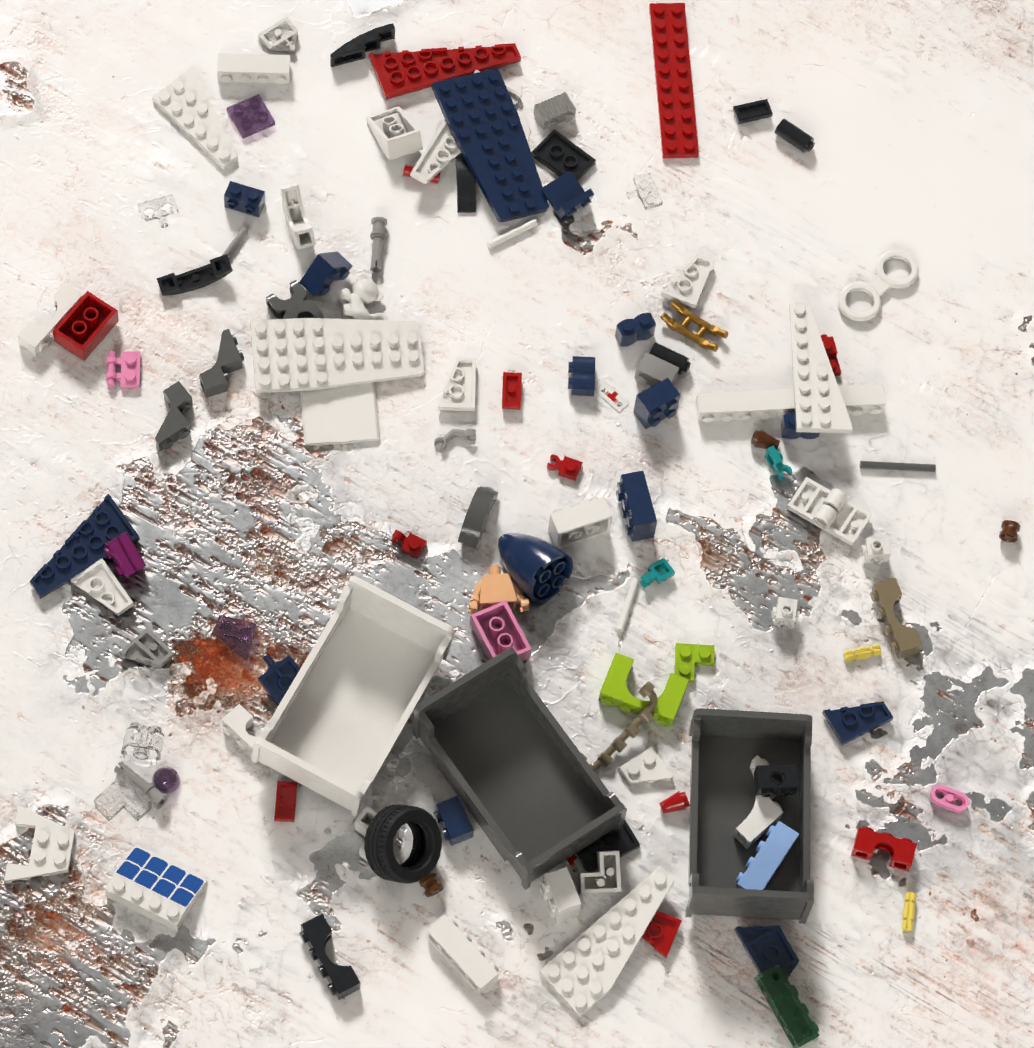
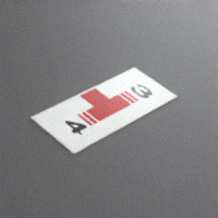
M606 382L595 390L618 412L629 404Z
M576 854L563 861L565 867H568L572 878L578 876V873L586 871Z

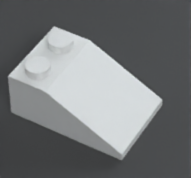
M399 106L366 117V121L382 152L389 160L398 159L400 156L412 154L423 149L420 130Z

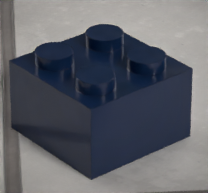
M666 378L636 395L633 412L645 429L651 426L655 427L665 418H672L677 413L680 393L669 378Z

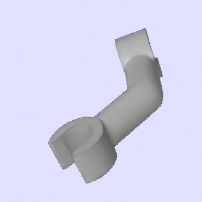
M471 428L466 430L452 429L444 437L436 438L434 446L438 443H443L440 451H444L447 443L455 436L475 441L476 430Z

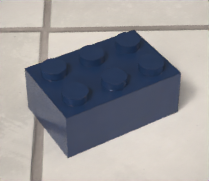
M644 471L622 474L620 482L617 483L616 497L618 502L621 501L622 507L620 511L622 519H626L627 536L630 535L631 542L654 538L657 519Z

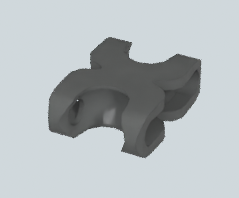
M297 280L289 283L292 295L290 299L282 300L275 294H270L266 297L268 308L278 319L324 318L322 311L314 301H306V290Z

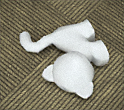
M362 273L357 277L356 282L352 286V294L347 288H341L340 303L343 304V319L388 320V317L383 313L369 314L364 304H369L373 301L378 302L384 298L383 293L378 290L376 284L366 274Z

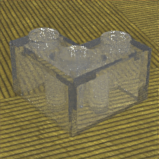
M124 773L94 799L95 808L108 821L124 808L138 822L152 809L151 799Z

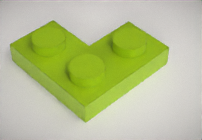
M676 643L674 674L689 679V683H694L695 665L714 666L715 645Z

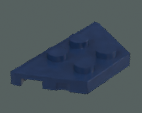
M779 925L769 927H736L734 930L772 997H776L799 963L797 955Z

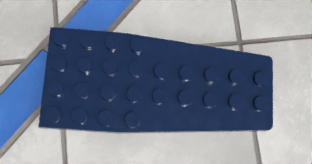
M491 69L432 83V90L449 130L497 221L502 223L546 212L549 204L547 198L542 193L543 186L521 121L499 69Z

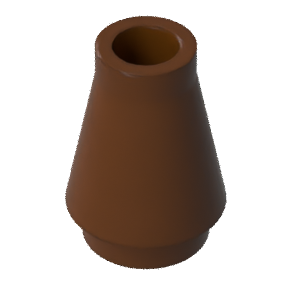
M755 430L750 444L764 449L774 446L777 450L780 440L775 439L763 430Z

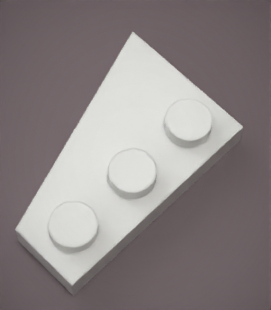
M697 254L667 289L665 288L661 292V296L670 300L675 299L681 304L696 308L715 260Z
M457 357L437 410L475 411L476 358Z

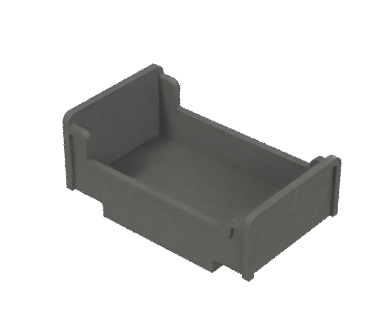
M513 647L419 703L414 709L413 735L416 739L420 737L436 759L438 763L437 768L503 860L510 862L522 879L521 885L526 890L530 887L532 881L615 828L617 830L621 829L624 825L627 808L613 792L608 791L526 679V666L518 657Z
M704 708L694 710L689 728V736H692L688 866L689 900L685 910V917L699 914L799 920L800 924H805L814 904V880H810L812 716L807 714ZM758 755L770 765L796 764L799 785L796 794L788 797L779 794L772 801L777 802L782 808L783 814L779 821L798 832L799 836L764 890L737 889L736 878L740 872L745 873L747 870L745 865L751 856L755 858L758 852L755 850L761 840L765 842L768 838L767 832H765L746 849L733 836L735 829L748 817L755 803V781L749 768L751 761Z

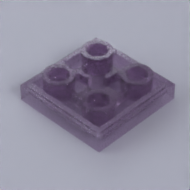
M259 94L226 108L227 113L243 139L275 125V120Z

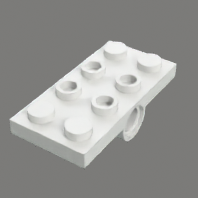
M808 477L805 478L787 506L788 510L852 547L872 517L871 513L848 501L847 495L841 490L834 488L830 491Z

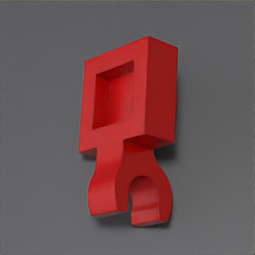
M395 530L391 540L402 546L401 552L416 559L420 557L427 544L426 540L412 533H409L408 537H406L398 530Z

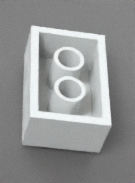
M594 497L588 500V502L582 504L575 503L570 508L553 511L550 514L548 532L554 546L560 549L609 533L612 513L605 497Z

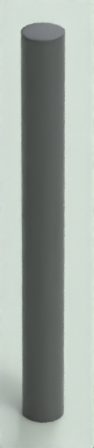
M860 461V468L925 472H935L936 470L935 464Z

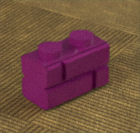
M127 532L104 544L106 547L104 549L105 554L109 559L112 558L116 564L114 569L119 576L122 575L123 578L128 577L146 566Z

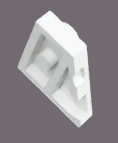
M652 747L619 767L620 773L630 786L639 785L643 782L655 783L657 780L667 779V781H670L674 777Z

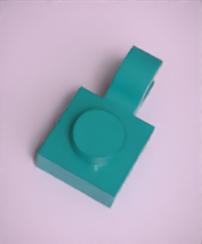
M774 446L767 448L765 458L772 470L777 472L778 478L783 480V471L791 476L792 468L782 463L783 456L780 451H777Z
M662 558L648 567L649 573L641 577L640 584L643 588L648 587L655 580L660 584L673 577L675 571L667 560Z

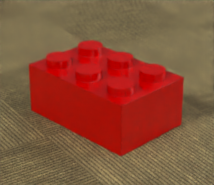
M87 291L53 330L54 342L85 361L118 323V310Z

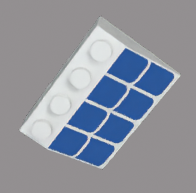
M135 845L113 874L105 888L107 898L178 933L207 883V879Z

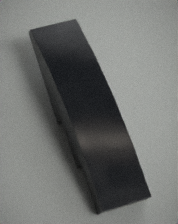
M390 23L375 28L343 44L330 54V66L335 67L365 59V52L380 49V42L395 39L394 24Z

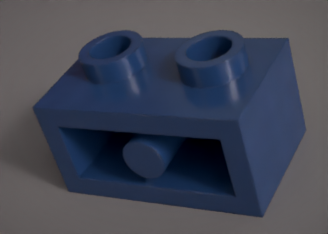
M230 181L224 194V207L260 217L265 204V191Z
M458 796L436 804L433 814L436 822L441 823L443 827L441 832L445 841L449 840L452 846L473 837L474 829Z

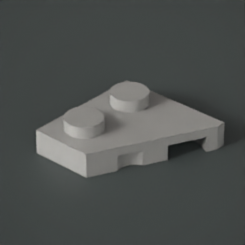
M148 628L143 630L120 651V656L160 669L175 656L174 652Z

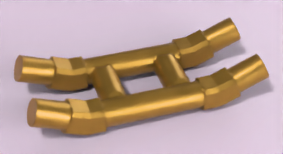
M675 299L670 305L685 318L682 323L679 324L665 312L660 316L669 328L679 332L706 350L714 352L718 350L717 344L702 338L707 331L717 337L720 336L725 339L728 337L727 331L701 319ZM691 322L701 327L696 334L686 329Z

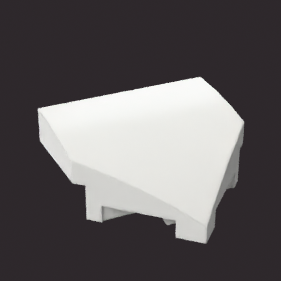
M286 16L259 33L258 38L268 50L294 52L298 30Z

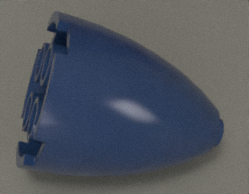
M521 533L503 534L498 540L499 554L506 571L510 574L511 579L518 588L532 601H537L538 603L549 601L560 592L559 587L565 578H570L573 570V560L568 554L553 544Z

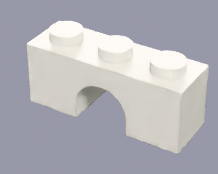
M238 704L222 719V729L228 736L232 735L236 739V743L241 749L244 750L246 748L252 758L253 746L259 736H251L247 733L248 728L253 725V716Z

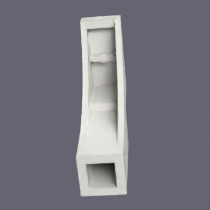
M758 755L751 761L749 766L753 777L756 766L770 765ZM772 779L774 784H781L779 780ZM756 795L751 813L735 829L733 836L746 849L767 832L771 825H774L781 819L783 814L782 808L777 802L772 801L777 795L772 797Z

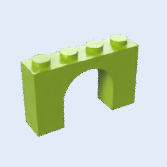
M615 653L598 700L604 705H613L620 708L623 712H632L638 715L649 705L650 701L635 698L627 688L626 682L633 667L634 659ZM673 673L670 674L663 693L657 698V706L652 712L654 715L653 721L664 727L673 726L688 687L689 679Z

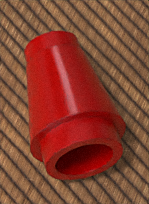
M678 791L659 803L663 814L686 810V807L690 806L685 791L681 793Z

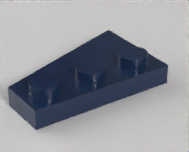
M884 701L861 704L860 706L850 708L841 707L837 710L828 709L822 712L842 745L893 720V716Z

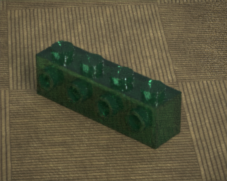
M778 963L758 974L754 979L793 1048H800L820 1036L818 1033L819 1028L808 1016L809 1010L807 1006L800 1002L796 987L791 985L787 979L789 977L787 971Z

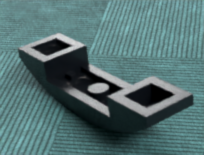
M461 153L455 158L457 213L476 212L475 178Z
M227 254L209 260L210 264L176 276L175 273H171L157 278L162 296L190 292L224 278L233 271Z

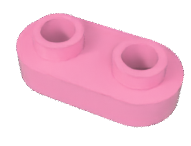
M936 785L930 792V800L933 804L954 813H963L969 806L967 795L947 786ZM940 794L943 798L938 799L936 795ZM955 802H959L961 806H956Z

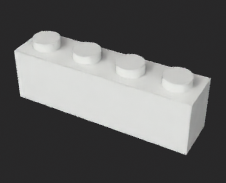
M218 53L217 79L225 83H290V55Z
M444 914L426 929V936L480 995L498 980L499 970L493 962L489 963L485 959V954L479 947L475 948L471 943L472 940L465 932L462 933L457 928L458 924L456 921Z

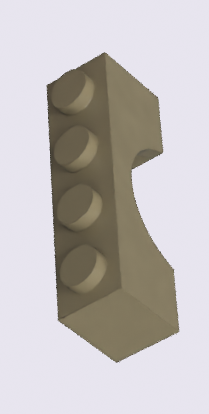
M896 578L874 583L870 596L878 607L877 614L879 619L883 620L884 632L891 640L892 652L896 653L898 659L920 653L923 645L916 628L902 625L894 615L893 608L900 602L902 592Z

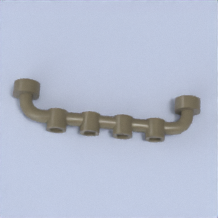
M650 681L639 690V693L644 698L646 696L650 698L649 705L600 754L594 763L589 764L594 771L602 765L607 767L614 760L611 755L616 750L620 753L627 746L625 743L626 739L629 736L633 739L641 731L638 727L642 722L647 724L653 719L654 715L652 712L657 706L658 699L653 690L655 686Z

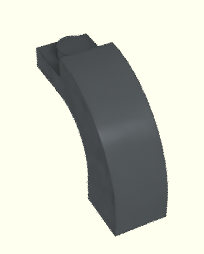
M481 486L477 488L466 513L458 542L477 547L481 540L487 517L497 500L499 492L494 491L490 487Z

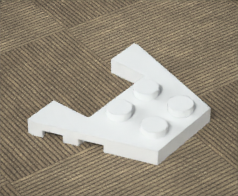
M18 806L15 826L35 828L29 865L7 863L4 882L12 883V881L21 879L29 880L32 877H45L69 872L75 831Z

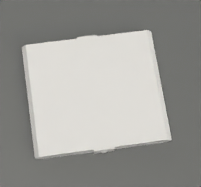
M375 383L300 391L304 443L306 446L340 445L380 440Z

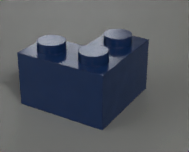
M338 251L320 253L316 256L299 283L314 297L324 296L330 291L333 281L344 280L350 274L349 270L353 265Z

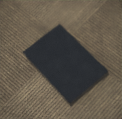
M555 129L531 152L532 157L559 177L567 172H572L577 181L596 163L593 157Z
M625 820L621 829H613L577 852L576 855L586 872H593L598 869L597 851L617 850L620 853V857L639 848L640 843Z

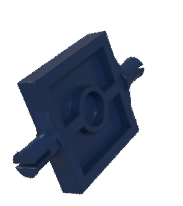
M268 653L262 659L269 668L258 678V681L276 705L279 706L300 668L290 655L282 661L275 663Z

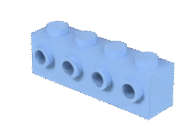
M778 821L776 826L771 825L766 833L768 836L765 842L761 840L755 850L758 852L755 858L752 856L749 858L745 865L747 870L745 873L740 872L736 878V888L764 890L796 842L799 833Z

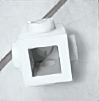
M870 536L865 539L864 544L861 545V556H864L865 563L878 565L889 561L891 555L889 537Z
M778 597L776 607L772 608L771 618H774V626H778L781 629H793L794 623L799 621L798 600Z

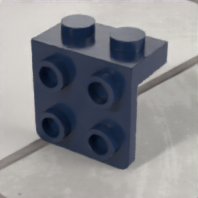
M572 172L565 173L542 188V193L560 219L565 216L570 217L580 207L588 206L594 196L591 188L587 191L583 190Z

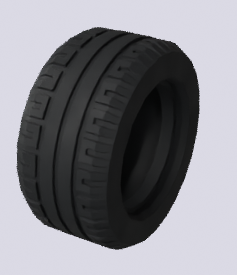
M390 805L379 811L371 820L364 839L366 859L373 872L385 880L406 884L416 883L427 877L435 868L442 849L441 832L433 816L423 808L408 805ZM407 823L412 831L413 847L407 860L399 864L394 856L393 843L398 829Z

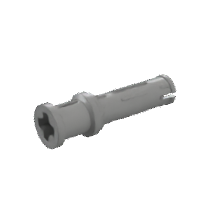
M373 217L371 219L373 228L370 238L373 242L370 270L372 272H375L376 265L377 272L382 271L383 241L387 237L385 226L388 222L384 217Z
M122 761L118 763L120 768L116 765L114 772L139 790L142 798L150 800L156 809H160L166 803L169 795L159 791L154 783L145 781Z

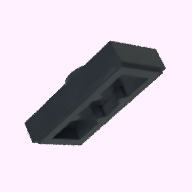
M768 99L733 106V112L738 125L769 118L773 115Z

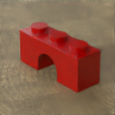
M859 827L851 856L870 861L876 849H884L890 854V867L909 872L917 843L912 842L908 838L900 839L893 837L890 833H878L869 827Z

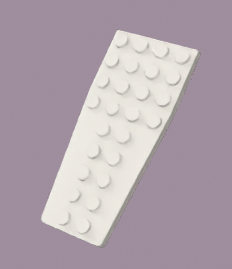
M328 318L250 320L256 393L312 391L421 377L424 373L420 325L417 321Z

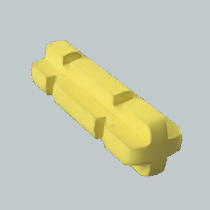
M879 644L871 645L872 647L866 646L856 648L854 651H844L845 662H850L853 659L869 658L871 655L873 657L879 656L882 653Z
M906 892L904 899L902 930L908 932L913 930L916 894L912 892Z

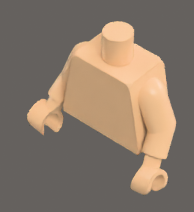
M492 565L489 567V574L482 575V581H478L475 584L469 602L468 613H477L478 606L479 611L505 600L510 609H516V604L518 603L520 605V612L530 610L529 599L525 598L522 591L511 579L510 574H501L500 566Z

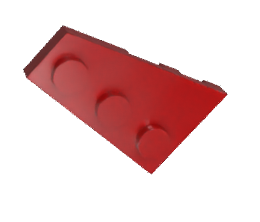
M657 910L642 938L663 957L667 958L682 920Z

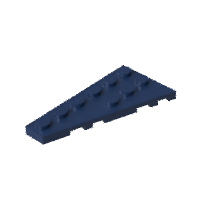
M109 493L104 498V501L93 510V513L87 520H84L70 535L61 549L53 554L52 559L47 564H44L30 580V585L40 599L70 582V579L103 558L104 561L109 559L104 551L106 548L105 543L125 532L128 533L133 543L140 540L139 535Z

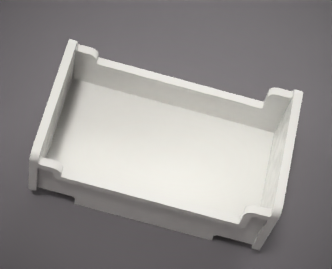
M351 576L338 599L334 613L269 723L263 728L255 741L251 761L256 764L258 761L347 808L351 811V815L356 817L366 791L374 782L442 659L446 660L455 630L446 623L361 578Z

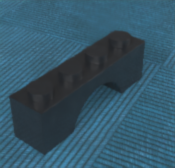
M320 914L301 924L299 935L304 944L308 943L310 947L308 951L313 961H318L320 965L318 970L322 978H327L329 982L327 986L332 996L336 995L338 1000L360 990L361 983L352 966L337 965L326 955L325 947L332 938V930L324 915Z

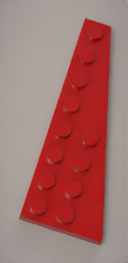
M511 43L495 44L491 47H482L481 45L475 48L458 47V49L448 50L447 48L421 49V51L409 52L408 50H402L400 53L385 51L384 54H373L371 52L369 53V60L387 100L429 88L434 82L473 74L475 70L482 72L521 62V56L516 44Z

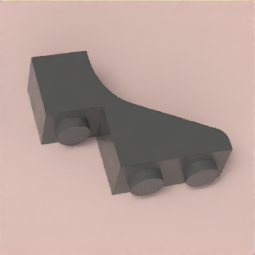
M229 329L222 332L215 365L211 369L199 374L200 384L206 398L228 391L227 384L230 382L227 373L242 369L244 356L242 351L236 347L238 342L235 334L231 335Z
M179 381L163 391L164 400L170 410L155 437L156 448L159 452L169 449L174 442L186 438L190 433V423L182 413H186L193 406L192 396Z

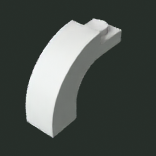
M294 183L279 187L283 212L295 246L298 249L316 245L313 229L307 220L303 208L299 185Z

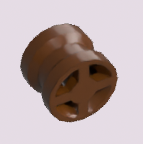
M1004 520L1001 524L1002 531L999 533V538L1009 543L1016 542L1018 540L1017 532L1020 531L1021 527L1020 524L1012 520Z
M431 873L419 881L420 886L425 889L424 894L426 897L434 896L444 889L443 884L438 881L437 873Z

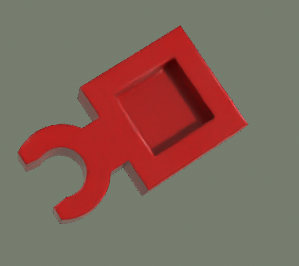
M554 454L550 456V460L554 461L555 464L548 463V470H559V476L573 481L577 480L583 462L566 456L563 460H560Z

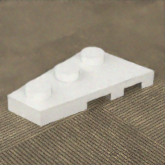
M103 558L70 579L71 583L118 616L134 606L133 601Z

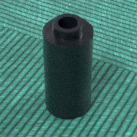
M785 118L781 120L774 133L803 153L810 152L815 145L812 136Z
M655 342L649 352L679 367L678 374L680 375L683 372L687 373L691 363L688 357Z

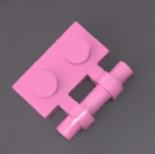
M109 351L106 358V365H108V372L106 373L107 386L114 387L115 382H121V388H140L141 352L122 351L121 358H116V352ZM115 367H121V373H116Z

